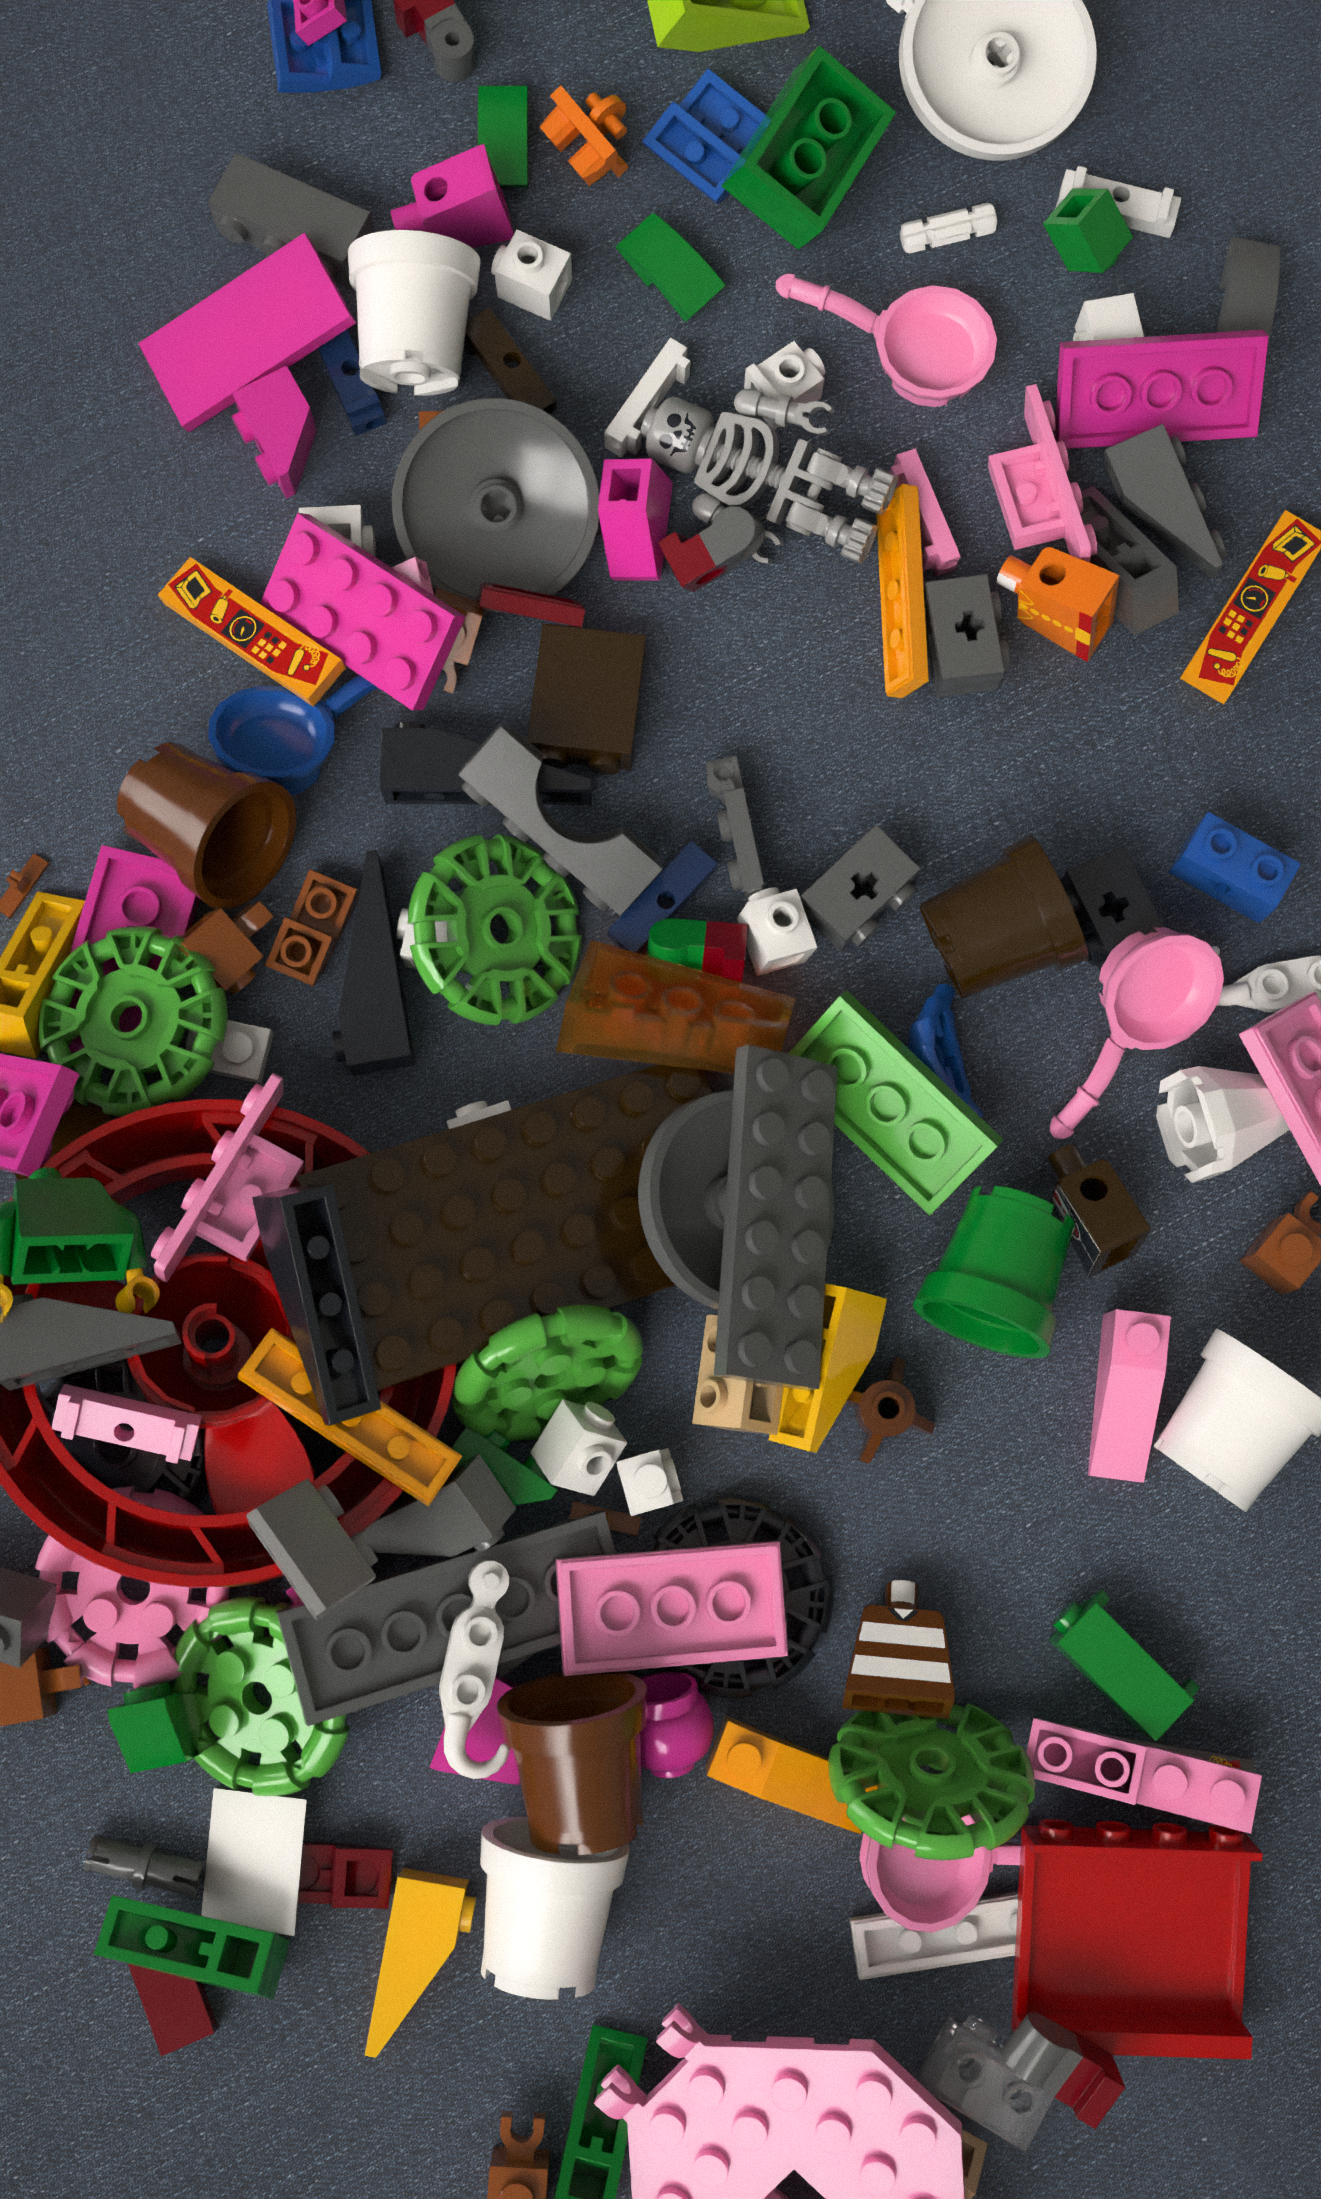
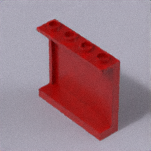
M1043 1819L1039 1822V1826L1023 1825L1021 1831L1011 2020L1013 2033L1028 2013L1035 2012L1065 2027L1112 2055L1251 2060L1253 2036L1242 2022L1250 1866L1251 1861H1262V1851L1243 1831L1220 1825L1210 1826L1209 1832L1187 1831L1185 1827L1172 1823L1154 1824L1152 1830L1131 1829L1127 1824L1116 1821L1097 1822L1096 1828L1074 1827L1072 1823L1060 1819Z

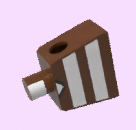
M906 1580L890 1581L886 1584L885 1606H864L843 1694L842 1709L949 1718L955 1700V1690L944 1617L938 1611L918 1609L919 1586L916 1583Z

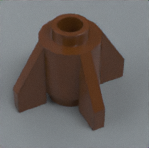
M894 1357L886 1380L866 1387L861 1393L852 1391L845 1403L855 1406V1418L859 1426L867 1433L858 1461L870 1464L883 1438L896 1436L904 1432L908 1427L928 1435L933 1434L936 1424L916 1413L913 1396L902 1385L906 1363L903 1359ZM883 1398H890V1407L897 1410L893 1418L886 1419L879 1414L878 1404Z

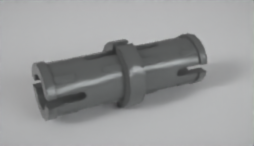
M95 1834L87 1851V1854L92 1856L91 1858H86L84 1863V1871H94L132 1881V1888L144 1890L149 1885L188 1895L190 1898L196 1897L202 1878H199V1874H203L205 1870V1861H197L158 1851V1844L146 1842L141 1847L102 1837L100 1834Z

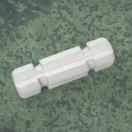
M984 203L972 206V212L969 213L964 208L927 217V223H923L921 219L906 222L901 225L900 231L902 247L906 253H914L925 250V244H930V247L934 248L970 239L971 233H974L976 237L992 234L996 231L997 214L993 204Z

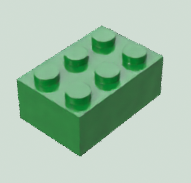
M819 45L794 69L721 187L799 250L823 231L896 111Z

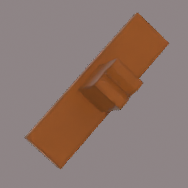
M33 853L20 873L15 870L11 871L10 876L6 878L10 886L0 899V912L11 919L50 865L49 862Z
M575 1501L572 1502L569 1520L601 1510L605 1512L609 1530L638 1536L642 1517L631 1516L630 1514Z

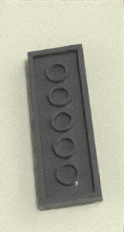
M750 1044L736 1048L714 1376L800 1390L819 1389L838 1066Z
M601 1510L496 1542L481 1552L473 1549L453 1557H447L373 1580L317 1622L304 1603L277 1610L276 1615L306 1726L308 1727L440 1684L452 1625L461 1611L468 1608L473 1601V1594L468 1584L471 1569L483 1560H493L502 1564L509 1575L508 1589L495 1605V1611L501 1618L504 1626V1638L498 1664L560 1645L555 1559L616 1554L605 1512Z

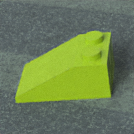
M647 0L657 47L703 52L802 34L810 28L804 0Z

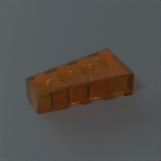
M591 940L566 1001L556 1052L735 1073L736 1048L750 1044L781 1052L796 998Z

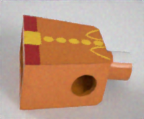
M1046 547L1041 551L1033 565L1010 555L1000 569L997 584L1018 594L1017 618L1021 623L1088 662L1114 622L1120 575L1052 547Z

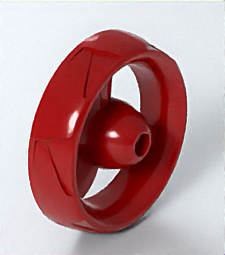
M198 1099L166 1103L138 1110L109 1121L80 1136L54 1154L40 1168H55L60 1172L62 1178H94L100 1181L110 1197L121 1205L142 1193L160 1186L183 1180L206 1178L216 1165V1162L212 1161L211 1157L219 1140L227 1130L235 1133L245 1118V1115L240 1113L244 1101L234 1099ZM279 1107L274 1108L258 1134L259 1137L303 1160L304 1168L300 1175L370 1154V1152L354 1140L330 1126L295 1111ZM261 1239L247 1262L225 1252L196 1253L181 1259L167 1283L158 1279L156 1274H154L150 1279L157 1284L160 1296L155 1306L147 1313L143 1310V1298L133 1293L135 1309L131 1314L172 1321L180 1332L182 1344L142 1355H135L127 1358L136 1383L151 1404L202 1415L200 1428L205 1429V1474L208 1492L216 1515L172 1513L143 1505L108 1488L89 1474L73 1458L62 1443L56 1430L52 1429V1423L43 1402L39 1383L11 1391L0 1383L1 1486L13 1502L40 1529L65 1548L99 1567L128 1578L159 1585L209 1588L243 1586L281 1577L284 1574L256 1536L247 1520L246 1515L255 1508L308 1478L315 1489L325 1484L344 1510V1513L336 1519L350 1538L357 1532L363 1533L373 1525L404 1491L348 1452H345L327 1471L315 1479L314 1468L307 1449L286 1415L275 1403L238 1379V1373L271 1328L296 1343L267 1263ZM10 1276L4 1277V1285L9 1288L12 1296L32 1294L34 1299L43 1297L118 1311L116 1297L126 1286L116 1280L12 1284ZM213 1338H222L228 1341L227 1345L216 1353H208L201 1350L203 1345ZM457 1364L381 1390L379 1400L436 1438L447 1412L455 1381Z

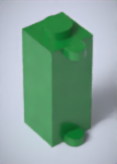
M1103 1589L1094 1594L1089 1601L1085 1600L1081 1605L1073 1601L1053 1621L1052 1625L1057 1630L1048 1640L1144 1736L1157 1741L1194 1701L1192 1697L1200 1686L1192 1678H1188L1179 1685L1103 1609L1110 1600V1596Z

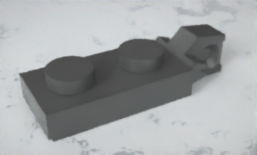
M731 756L706 762L707 787L709 793L720 799L723 805L726 806V809L716 812L723 842L733 840L737 858L727 860L733 891L743 889L746 902H749L748 898L752 894L764 890L765 886L737 756Z

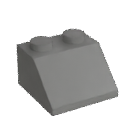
M307 1478L255 1508L246 1517L256 1536L317 1622L375 1579L376 1575L370 1566L376 1563L378 1559L359 1532L349 1538L336 1518L342 1515L344 1510L329 1488L323 1484L318 1489H315Z

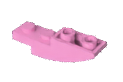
M1033 1718L1026 1753L1031 1761L1034 1779L1133 1805L1140 1804L1251 1834L1261 1784V1774L1145 1743Z

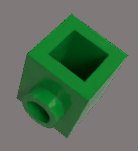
M1073 188L1043 223L1068 271L1104 273L1105 270L1115 264L1120 252L1133 238L1108 189Z

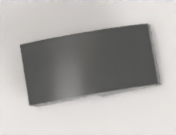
M1234 236L1230 238L1219 289L1225 290L1216 332L1264 330L1269 336V346L1279 286L1280 246Z

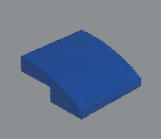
M268 0L267 9L278 92H321L356 87L380 80L381 67L371 0H344L347 22L309 46L296 34L293 0Z
M707 69L680 105L674 101L670 104L642 140V143L718 205L730 195L729 192L721 187L722 183L766 114L710 69Z

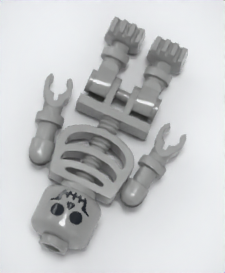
M744 389L734 399V406L739 415L722 412L716 427H714V418L709 410L679 397L668 398L658 409L651 407L648 410L641 426V436L646 438V452L649 458L683 474L691 473L699 466L694 482L708 492L698 495L692 503V510L699 519L711 525L715 516L722 509H725L724 503L733 507H747L762 496L768 485L770 487L774 486L778 490L767 514V520L781 525L792 500L793 503L785 520L787 521L786 527L810 536L811 532L825 537V543L836 547L838 544L844 545L840 553L843 557L859 564L865 561L875 540L878 526L859 517L855 518L851 526L847 524L848 519L837 514L832 518L823 514L824 505L816 502L820 490L824 488L831 491L834 484L846 489V495L855 499L859 495L864 496L861 503L862 507L883 515L893 498L899 477L881 468H876L872 477L868 475L867 468L857 465L853 469L840 463L841 457L820 448L813 452L808 467L804 471L814 445L800 438L797 441L787 468L777 465L779 458L777 433L769 424L759 420V417L773 419L776 426L785 428L789 423L802 426L805 430L815 435L826 436L830 434V431L826 427L815 428L812 420L806 418V415H814L816 411L821 409L833 414L836 411L829 404L820 401H811L807 404L796 403L793 396L782 394L778 399L764 396V393L760 391ZM741 427L744 429L743 450L741 448L738 449L741 440ZM758 431L762 433L765 440L764 459L761 457L757 458L759 446ZM731 468V470L733 471L732 475L725 483H723L721 486H718V484L726 477L727 473ZM747 477L755 478V481L748 490L740 495L732 496L733 493L741 488ZM800 478L811 483L806 497L794 493ZM765 530L764 539L771 538L776 546H784L782 539L778 535ZM759 550L752 555L754 559L761 563L772 564V559L764 558Z

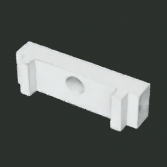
M1078 166L1076 171L1066 169L1056 207L1073 188L1108 189L1113 199L1118 197L1124 200V202H1118L1114 199L1128 228L1170 238L1181 202V197L1173 196L1174 189L1164 187L1161 193L1086 174L1087 168Z
M670 337L605 430L606 449L621 458L627 450L634 455L637 454L641 448V426L648 410L651 407L657 408L675 380L685 385L690 377V360L687 359L686 346Z

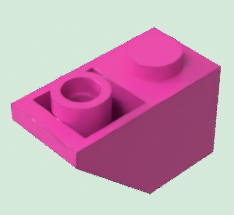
M286 365L232 392L239 412L231 416L245 444L254 440L261 452L260 455L255 457V460L267 484L270 486L277 482L287 499L296 494L317 429L310 406Z
M652 458L604 459L598 514L610 578L614 581H661L664 553L658 542L667 535L673 482Z

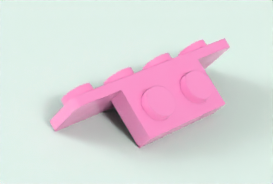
M1037 384L1026 386L1024 417L1033 445L990 455L988 458L989 473L1014 550L1064 538L1070 555L1090 563V557L1097 554L1096 536L1091 524H1083L1080 515L1083 512L1080 487L1077 482L1070 483L1066 473L1069 471V459L1065 443L1063 441H1055L1052 432L1055 431V416L1051 402L1049 400L1042 402Z
M272 1073L264 1087L258 1083L253 1086L240 1113L245 1115L244 1120L235 1133L227 1130L213 1151L211 1160L216 1162L213 1170L206 1181L197 1178L185 1195L181 1208L186 1210V1213L176 1229L169 1226L166 1227L158 1238L151 1252V1257L156 1259L154 1270L158 1279L166 1283L168 1282L196 1235L245 1262L250 1258L261 1239L252 1197L292 1187L294 1180L304 1168L303 1160L258 1136L283 1095L282 1077Z

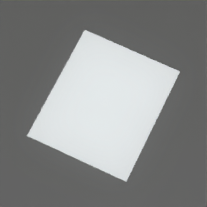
M214 1788L201 1916L272 1933L295 1935L307 1800L281 1796H255L249 1792Z

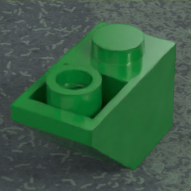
M465 1428L452 1446L453 1450L462 1455L458 1464L480 1454L515 1506L551 1500L559 1491L550 1484L534 1458L528 1456L522 1464L505 1451L511 1442L494 1430L490 1434L482 1436Z
M169 1681L138 1687L135 1690L124 1692V1703L107 1709L109 1723L130 1773L187 1762L197 1756L192 1733L189 1730L183 1699L184 1691L171 1692Z

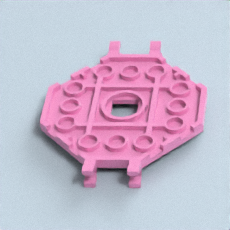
M678 2003L664 2017L662 2025L665 2029L658 2035L656 2042L670 2055L677 2058H685L648 2095L617 2064L603 2078L601 2086L604 2090L596 2097L594 2102L609 2117L616 2120L623 2118L628 2123L632 2199H764L794 2169L825 2199H965L962 2122L873 2039H850L849 2045L815 2044L814 2038L767 2036L765 2042L732 2041V2035L707 2034L697 2024L692 2015Z

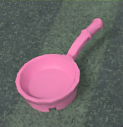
M784 274L776 280V290L782 297L786 299L792 298L816 306L819 311L827 310L851 322L865 332L873 333L885 375L887 373L892 380L891 386L900 396L916 405L938 407L947 405L949 399H954L958 396L962 398L970 392L971 388L984 379L994 362L997 337L991 317L976 299L958 289L931 285L910 290L892 302L889 308L883 310L880 316L876 315L877 313L872 312L861 303L846 295L830 290L831 287L829 285L823 287L796 278L795 274Z
M1155 927L1154 929L1157 932L1144 935L1141 931L1127 936L1112 949L1101 967L1099 981L1103 984V996L1099 993L1100 1000L1106 1010L1111 1036L1107 1038L1083 1086L1077 1088V1093L1062 1111L1051 1119L1050 1133L1054 1138L1065 1139L1075 1133L1074 1128L1091 1108L1099 1104L1098 1099L1113 1078L1125 1052L1124 1049H1134L1135 1047L1141 1050L1165 1049L1188 1039L1207 1022L1220 1000L1224 975L1220 957L1206 941L1186 933H1178L1166 927Z
M970 1815L961 1818L966 1826L975 1823ZM863 1833L859 1858L863 1878L886 1916L908 1930L933 1933L956 1925L976 1907L988 1884L989 1873L993 1872V1864L1020 1866L1021 1843H1004L991 1851L983 1846L974 1849V1855L971 1858L943 1861L915 1857V1850L895 1844L892 1850Z

